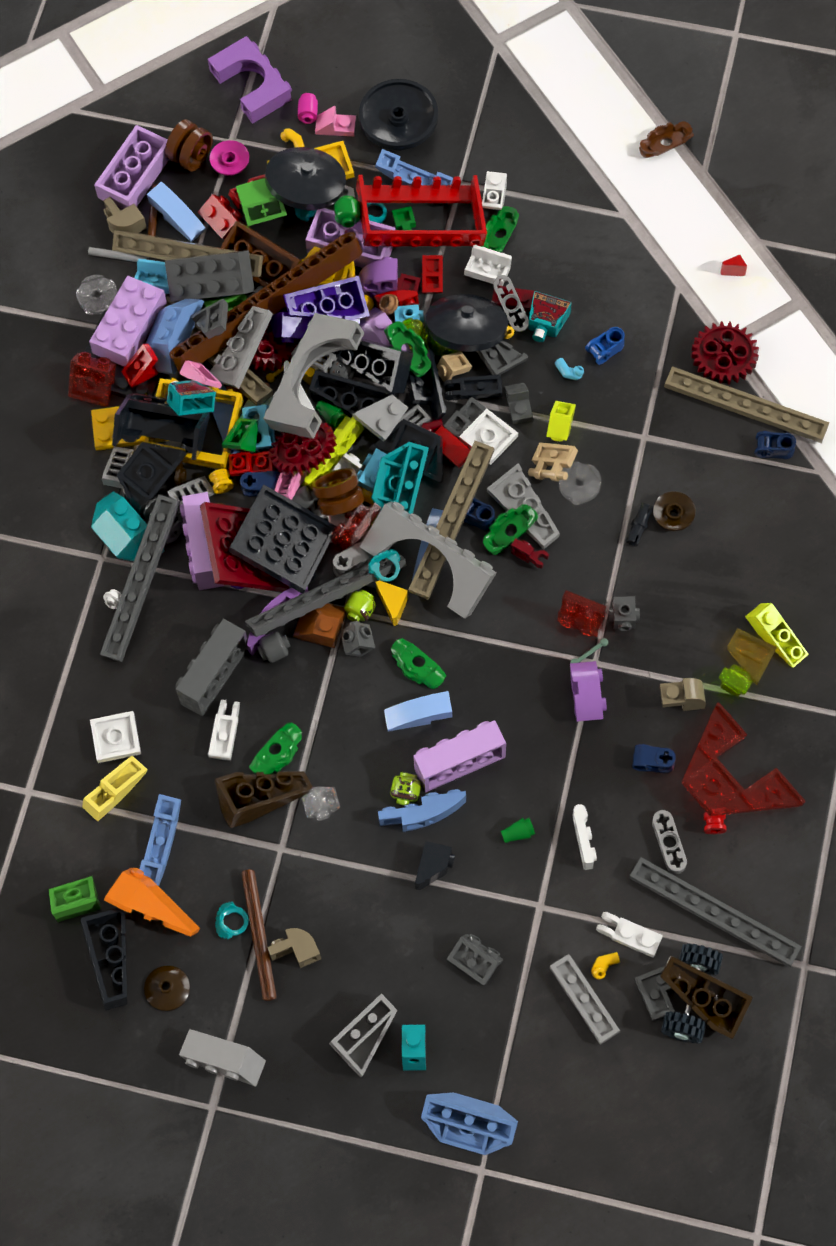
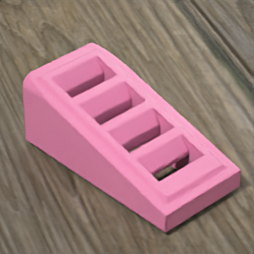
M189 360L184 362L180 375L206 386L221 388V382L202 364Z
M304 471L303 476H300L299 472H297L294 477L291 473L286 476L284 472H281L274 491L292 500L304 481L307 472Z

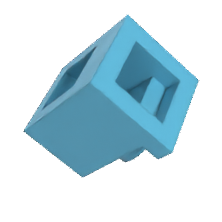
M419 305L398 306L394 311L395 322L400 321L407 329L411 328L413 331H420V323L424 322L423 310H419Z

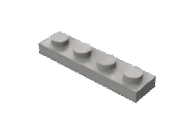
M569 954L550 965L554 976L600 1045L620 1033L619 1028Z

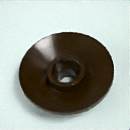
M676 491L662 494L656 500L653 507V515L656 522L662 528L670 531L686 529L692 524L696 514V508L691 498ZM675 512L677 516H671L670 513Z
M161 966L153 970L147 977L144 985L147 1001L151 1006L161 1011H172L179 1008L187 1000L190 992V983L186 974L174 966ZM164 983H169L170 988L167 990H163L162 985Z

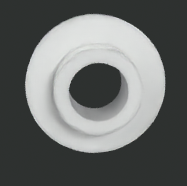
M111 589L103 596L105 604L111 609H117L122 594L117 590Z

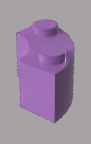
M383 257L382 260L372 262L362 268L358 276L363 293L375 300V295L397 290V258Z
M596 661L570 663L574 712L577 722L603 719V711H607L606 698L601 697L600 682H603L602 669L597 668Z

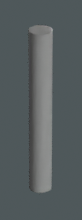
M93 247L88 249V255L132 262H137L138 259L149 260V257L119 251Z

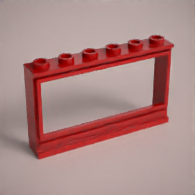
M358 175L356 192L361 209L364 246H484L487 230L477 175H473L471 185H460L461 178L458 176L453 178L451 185H441V177L439 176L433 178L432 185H421L422 180L419 176L413 178L412 185H401L402 178L400 176L394 177L392 185H381L382 178L380 176L374 177L372 185H364L363 175ZM367 203H471L476 230H370Z

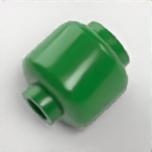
M347 195L337 200L334 206L336 222L346 228L357 224L361 219L359 201L353 196Z

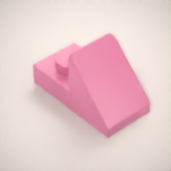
M333 106L317 115L315 134L354 137L356 115L336 114V107Z

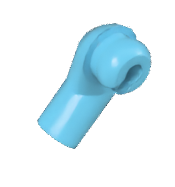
M559 358L554 363L564 378L572 380L582 378L584 369L581 366L568 367L563 358Z

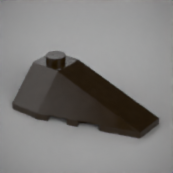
M304 771L278 772L277 774L256 772V774L243 775V772H235L215 779L220 809L229 828L249 823L314 790Z
M670 956L660 977L711 1029L733 1039L753 997Z

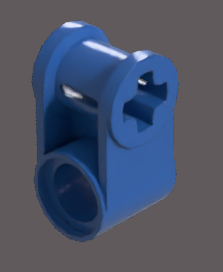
M612 327L600 336L592 339L586 345L585 350L595 357L598 365H601L623 349L624 331L619 327ZM617 338L619 341L614 342L611 339Z

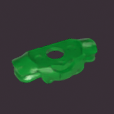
M504 206L502 210H499L497 216L492 215L491 219L486 222L487 236L484 246L481 247L500 253L503 251L517 225L519 213H517L516 208ZM505 230L507 233L503 238H497L495 236L496 232Z
M400 321L388 325L384 333L391 346L401 349L402 345L409 344L413 352L410 371L416 377L425 375L431 367V361L427 357L428 350L424 345L423 339L411 328L407 329Z
M522 504L515 510L512 508L500 514L489 527L490 532L483 538V544L488 552L496 555L505 550L513 543L515 538H519L538 519L537 512L531 506ZM509 525L517 527V532L513 536H507L505 533Z
M403 638L394 642L391 647V654L406 678L415 681L419 685L424 683L431 689L438 688L444 682L445 672L418 647ZM415 657H421L424 659L425 664L422 667H417L413 664L412 660Z
M289 722L273 735L249 766L254 774L256 772H264V774H272L274 771L279 772L292 761L294 754L298 750L297 744L302 739V732L299 727ZM273 744L281 745V751L278 754L274 755L269 752V748Z

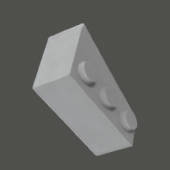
M382 993L329 1043L360 1078L366 1071L397 1012V1009Z
M191 1029L188 1031L179 1054L186 1060L185 1064L197 1069L201 1066L212 1074L218 1075L220 1073L229 1079L239 1080L255 1087L266 1060L247 1046Z

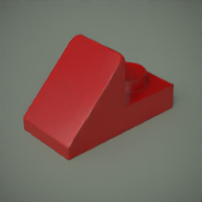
M142 344L121 372L129 385L135 387L159 373L154 367L159 359L149 344Z

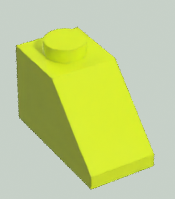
M555 401L550 413L546 437H551L552 440L559 442L568 439L576 404Z

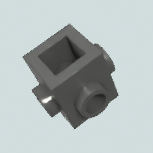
M635 596L613 597L612 609H609V622H613V629H619L620 631L635 629L636 621H640V609L635 606Z
M354 621L340 631L345 655L362 657L375 649L370 624Z

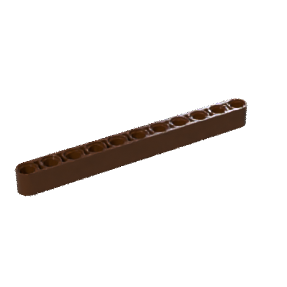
M348 232L341 235L228 311L226 331L221 335L208 339L200 330L174 347L170 352V357L178 372H180L185 361L189 360L201 364L228 346L226 343L239 331L238 326L252 306L269 310L274 315L286 307L283 295L315 287L360 257L362 248L355 233Z

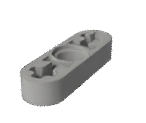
M500 275L494 280V289L511 327L516 332H523L528 328V317L511 279L508 276ZM500 280L508 281L509 284L506 285L508 292L513 291V294H508L503 299L501 295H505L502 288L498 289L497 287L500 285ZM507 299H516L517 306L515 309L510 310L506 308L505 302ZM519 309L522 311V313H518L520 319H525L522 328L518 325L514 326L516 322L514 315L512 317L509 316V314L516 313Z
M660 810L654 814L652 825L667 870L672 874H680L686 868L687 859L671 813L666 810ZM660 817H663L664 820L668 819L666 822L667 831L664 833L662 823H657ZM672 837L675 839L676 845L671 848L666 847L663 839ZM677 850L679 852L675 853L677 861H682L679 868H676V865H671L673 862L672 853Z

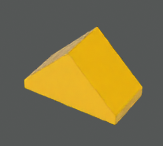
M379 580L376 582V591L393 626H396L408 601V590Z

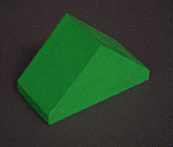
M239 418L221 444L222 448L255 452L258 420Z

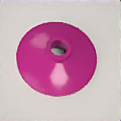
M227 140L220 142L210 153L212 168L222 175L238 174L249 163V152L238 141Z

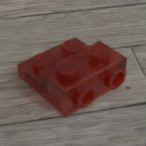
M88 352L77 353L71 360L68 396L107 407L110 404L111 385L115 380L116 364L110 363V359L106 357L96 359L91 357V354Z
M376 503L370 507L361 504L355 509L346 512L344 523L340 522L333 531L335 535L331 541L344 551L360 540L381 507Z
M566 590L562 597V606L558 612V622L566 628L573 627L578 629L586 636L598 637L604 624L606 606Z

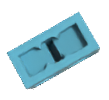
M266 404L242 408L243 414L240 415V418L253 419V416L257 413L260 415L257 435L261 434L262 439L256 444L255 451L269 450L273 448L271 443L276 442L275 431L263 419L265 411L269 408Z

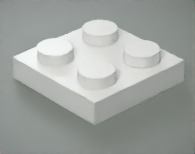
M486 408L459 436V440L470 449L474 441L494 447L495 451L489 462L491 465L518 437V432Z
M133 711L90 720L98 763L141 754Z

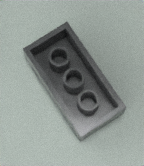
M249 250L176 258L165 261L171 302L254 292Z
M224 618L220 624L217 623L211 632L212 636L208 642L205 641L199 651L200 654L196 659L191 660L187 673L184 677L181 676L175 686L180 704L202 717L248 649L246 631Z

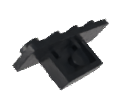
M426 341L424 345L428 350L427 357L431 361V367L421 377H416L409 371L407 386L411 404L430 405L434 421L441 419L446 414V405L443 401L442 387L439 383L434 350L432 349L431 342Z

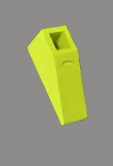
M761 603L745 616L757 634L790 667L794 668L809 655L772 603Z

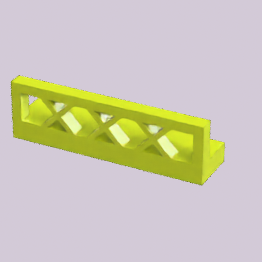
M345 416L334 431L337 446L333 447L334 453H329L331 459H325V465L319 464L318 470L312 468L310 474L307 472L301 486L306 485L313 490L311 486L313 481L334 469L341 457L347 453L364 430L360 422L353 417Z

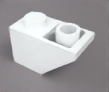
M487 171L482 200L483 208L502 210L507 187L506 173Z

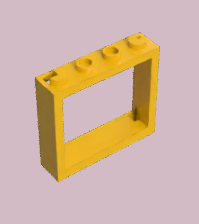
M160 378L156 397L167 398L168 385L178 380L174 378L171 380ZM207 386L216 392L215 402L234 405L228 435L240 418L244 402L242 394L233 392V389L225 391ZM145 436L144 442L185 451V449L180 447L155 443L156 438ZM224 448L222 455L200 452L196 460H192V453H188L182 462L214 469H227L229 455L232 450Z

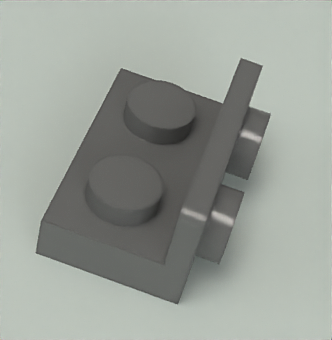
M473 934L461 936L447 960L482 985L487 984L497 966L503 961L499 957L500 953L482 945L481 940Z

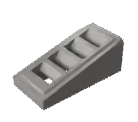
M114 446L103 472V485L124 489L117 476H113L111 473L117 474L120 471L113 469V467L122 468L124 464L117 463L115 460L126 463L135 452L134 450ZM118 453L126 454V455H127V458H126V457L117 456V454H118Z
M205 476L167 491L169 498L180 502L177 510L178 514L181 513L180 505L183 504V500L180 501L178 497L186 496L185 493L187 492L190 495L194 494L192 490L196 488L198 493H204L199 485H204L207 490L205 492H208L209 497L215 494Z

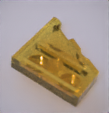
M737 628L727 650L743 670H746L747 675L754 684L758 685L777 647Z

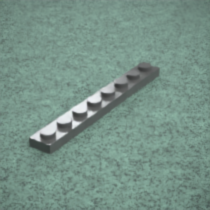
M158 494L100 655L119 662L123 661L180 504L176 499Z
M400 555L399 564L401 569L407 565L405 558ZM384 558L380 561L379 571L382 576H386L395 572V566L387 558ZM369 563L246 620V627L255 637L264 635L276 627L283 626L295 618L302 617L306 613L321 608L333 600L340 599L352 591L359 590L371 582L378 581L374 574L368 573Z
M640 857L629 877L631 880L789 968L802 947Z

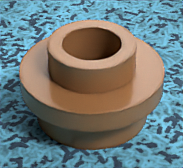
M385 294L380 299V309L388 315L392 314L398 307L397 296Z

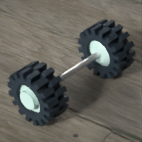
M687 943L682 946L679 960L710 976H715L719 974L723 955L717 950H712L710 947L706 948L704 945L698 946L697 944ZM687 1004L683 1014L680 1012L674 1013L673 1011L665 1013L661 1032L679 1041L683 1040V1042L699 1044L702 1042L706 1023L699 1018H695V1016H689L691 1007Z

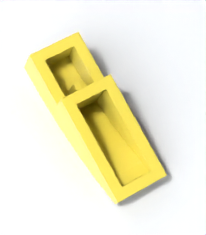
M133 756L129 757L104 777L96 789L84 797L82 808L99 821L132 790L148 769Z

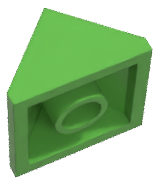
M92 876L49 889L51 912L57 922L101 909Z

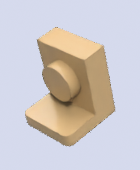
M462 351L442 356L436 367L438 368L439 377L444 382L445 380H451L455 375L469 372L472 365Z

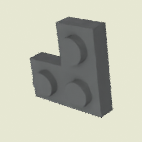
M665 966L635 977V982L653 1022L664 1018L666 1012H675L666 993L672 990V988L660 977Z

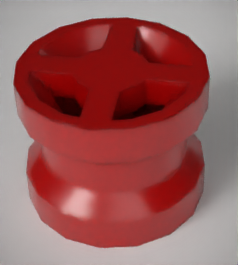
M709 811L703 814L706 821L704 826L705 833L722 834L727 831L726 825H724V820L726 819L725 812Z

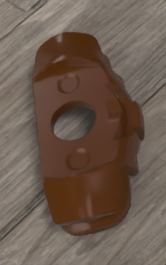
M686 121L679 122L676 125H673L671 122L666 125H660L648 133L647 139L640 142V154L644 158L659 156L680 146L694 136L693 128ZM670 139L672 143L665 146L661 144V141Z

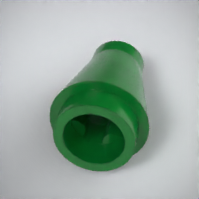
M324 400L319 401L315 407V410L320 413L331 427L337 428L346 416L342 409L326 403Z
M529 817L526 819L521 818L506 829L501 830L505 843L529 839L532 835L536 834Z

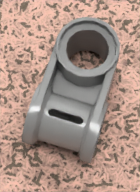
M362 542L354 544L334 557L333 572L336 577L342 576L371 561L373 556L360 548Z

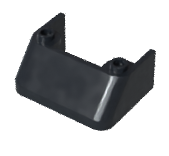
M137 393L129 394L115 413L112 446H117L121 439L126 442H135L141 436L181 442V447L186 452L192 453V460H196L203 448L210 412L179 416L169 406L166 398Z

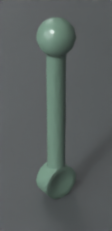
M602 638L599 644L578 659H572L570 663L581 662L602 646H607L608 640Z

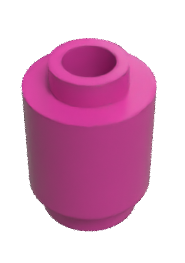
M304 93L298 100V119L305 124H311L317 120L318 101L314 94Z

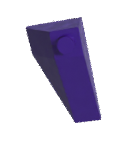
M359 276L283 295L290 316L313 318L314 314L317 313L347 320H356L370 316Z
M288 312L272 315L270 325L274 338L282 339V343H294V340L303 338L312 317L290 316ZM360 319L352 320L360 324Z

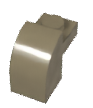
M111 197L103 200L105 205L103 211L107 217L109 230L114 233V230L139 233L147 229L145 219L135 204L120 211Z
M683 678L682 682L660 684L662 707L682 705L683 711L705 709L706 700L701 680Z
M298 928L286 929L285 932L288 939H277L271 943V946L267 947L272 961L294 952L300 968L321 960L319 950L312 936Z

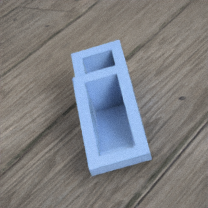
M160 182L147 194L149 203L162 213L163 218L189 241H194L206 230L195 214L163 182Z
M449 692L419 697L385 709L387 730L394 731L428 725L434 720L451 718L452 708Z

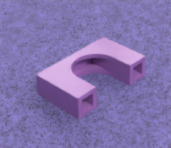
M247 36L208 58L209 70L220 84L243 71H253L264 78V82L259 88L240 99L241 109L252 124L291 101L292 88L290 84L282 80L277 68H273L270 65L265 54L262 55L257 44L254 41L251 42Z

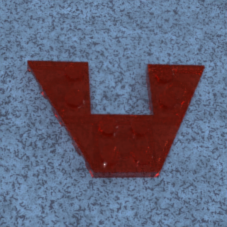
M718 702L681 781L684 787L709 816L803 806L806 802L804 798L777 768L744 790L717 759V757L744 740L747 736L746 732Z

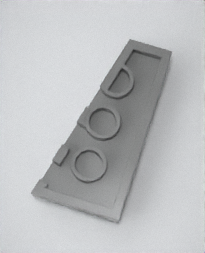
M252 306L238 326L239 331L226 343L228 346L221 356L218 354L213 361L215 365L209 372L221 384L240 388L273 315L269 310Z
M519 463L487 488L488 494L506 512L512 508L515 510L522 504L531 506L537 512L538 519L526 532L543 549L559 537V531L548 512L543 508L538 495L533 491Z

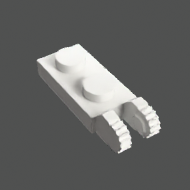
M221 700L218 714L215 717L208 756L209 758L231 761L240 702H234L232 715L229 716L225 715V710L227 709L226 700Z
M578 804L573 809V822L583 869L589 870L593 869L594 861H597L595 848H591L589 840H592L590 826L586 827L585 825L588 817L584 805Z
M603 912L601 917L605 921L617 925V927L613 931L611 928L598 924L596 930L599 933L612 938L615 942L654 958L663 935L624 918H618L613 914Z

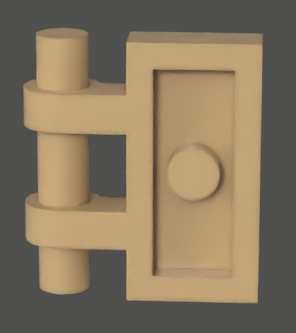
M539 443L532 458V461L537 466L536 468H530L528 475L540 480L544 478H550L552 481L567 480L568 473L562 471V469L571 468L578 450L575 446ZM547 466H553L551 470H546Z

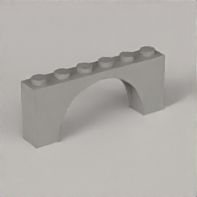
M317 313L314 314L303 338L299 342L295 355L291 358L290 365L286 373H284L277 391L274 393L269 408L265 411L263 419L271 429L314 439L322 420L315 410L309 409L300 403L299 387L301 380L310 366L321 357L339 350H357L364 335V331L358 322Z
M391 501L384 504L361 543L360 548L375 556L378 553L385 552L393 544L404 539H419L432 544L446 557L453 574V593L447 607L463 618L470 616L497 572L492 570L493 567L487 562H480L474 558L475 555L471 551L458 547L457 542L453 539L440 535V531L431 525L427 526L421 522L422 519L416 514L406 512L404 506L400 503Z

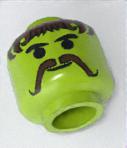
M365 590L353 592L344 606V610L348 614L347 618L353 622L368 621L376 607L374 596Z
M400 772V776L398 775L393 778L390 795L392 798L397 799L396 804L405 806L410 804V802H416L419 799L421 781L417 779V775Z

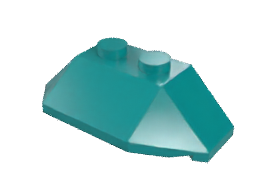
M407 442L381 458L371 496L379 511L382 510L384 504L392 501L404 506V510L409 514L413 513L428 447Z
M113 491L96 504L91 528L117 558L134 561L147 524L123 496Z

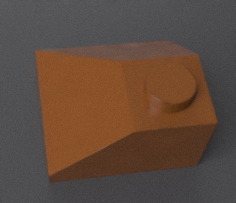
M327 603L321 608L306 613L299 618L293 637L335 648L346 616L344 607Z

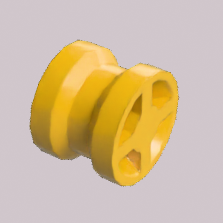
M218 469L209 475L210 482L214 484V493H226L234 487L233 481L229 479L230 473L228 469Z

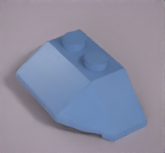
M184 299L158 312L146 344L151 346L159 359L154 365L157 372L175 375L177 368L170 357V352L174 347L190 337L195 325L191 315L201 310L204 303L203 300Z
M454 1092L427 1095L421 1116L439 1142L482 1155H487L505 1146L512 1145L518 1123L515 1118L498 1105Z

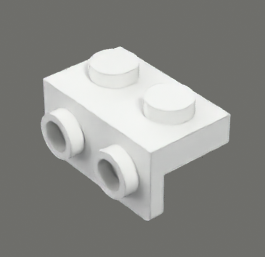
M473 245L471 257L465 268L464 275L494 284V280L498 276H508L512 257L485 247ZM500 280V285L498 286H503L504 281Z

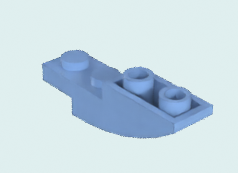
M455 789L448 791L447 794L432 792L421 797V806L408 804L404 808L399 809L395 807L383 808L382 811H378L380 826L402 823L403 832L429 826L448 817L466 803V791L461 792Z

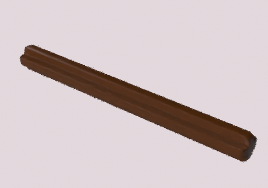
M248 869L242 871L241 875L263 1000L271 1001L276 999L271 962L267 948L255 871Z

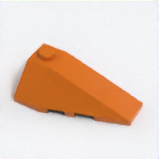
M129 868L123 871L104 898L106 902L126 912L131 913L132 909L143 913L144 919L149 921L151 919L161 920L165 927L190 937L199 932L200 928L150 877L144 875V872L138 868Z

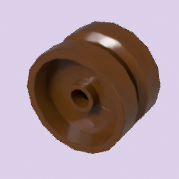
M187 119L182 120L175 126L168 137L165 146L166 158L176 164L180 163L182 167L191 172L196 171L204 163L210 152L213 142L212 133L202 127L198 128L196 124Z
M354 469L334 470L313 481L311 486L314 495L319 498L317 503L322 515L342 514L355 509L364 502L365 497L361 487L357 486L359 479Z

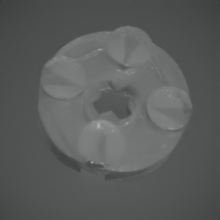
M91 275L82 281L79 289L77 288L76 296L80 307L87 314L93 315L102 314L104 310H108L118 292L115 283L111 279L104 278L103 275ZM98 291L99 294L102 293L100 297H93L95 295L94 292Z
M573 462L571 468H563L562 471L568 473L567 480L559 481V490L567 500L575 505L589 502L597 496L601 487V476L593 465ZM576 479L584 480L583 486L575 485Z

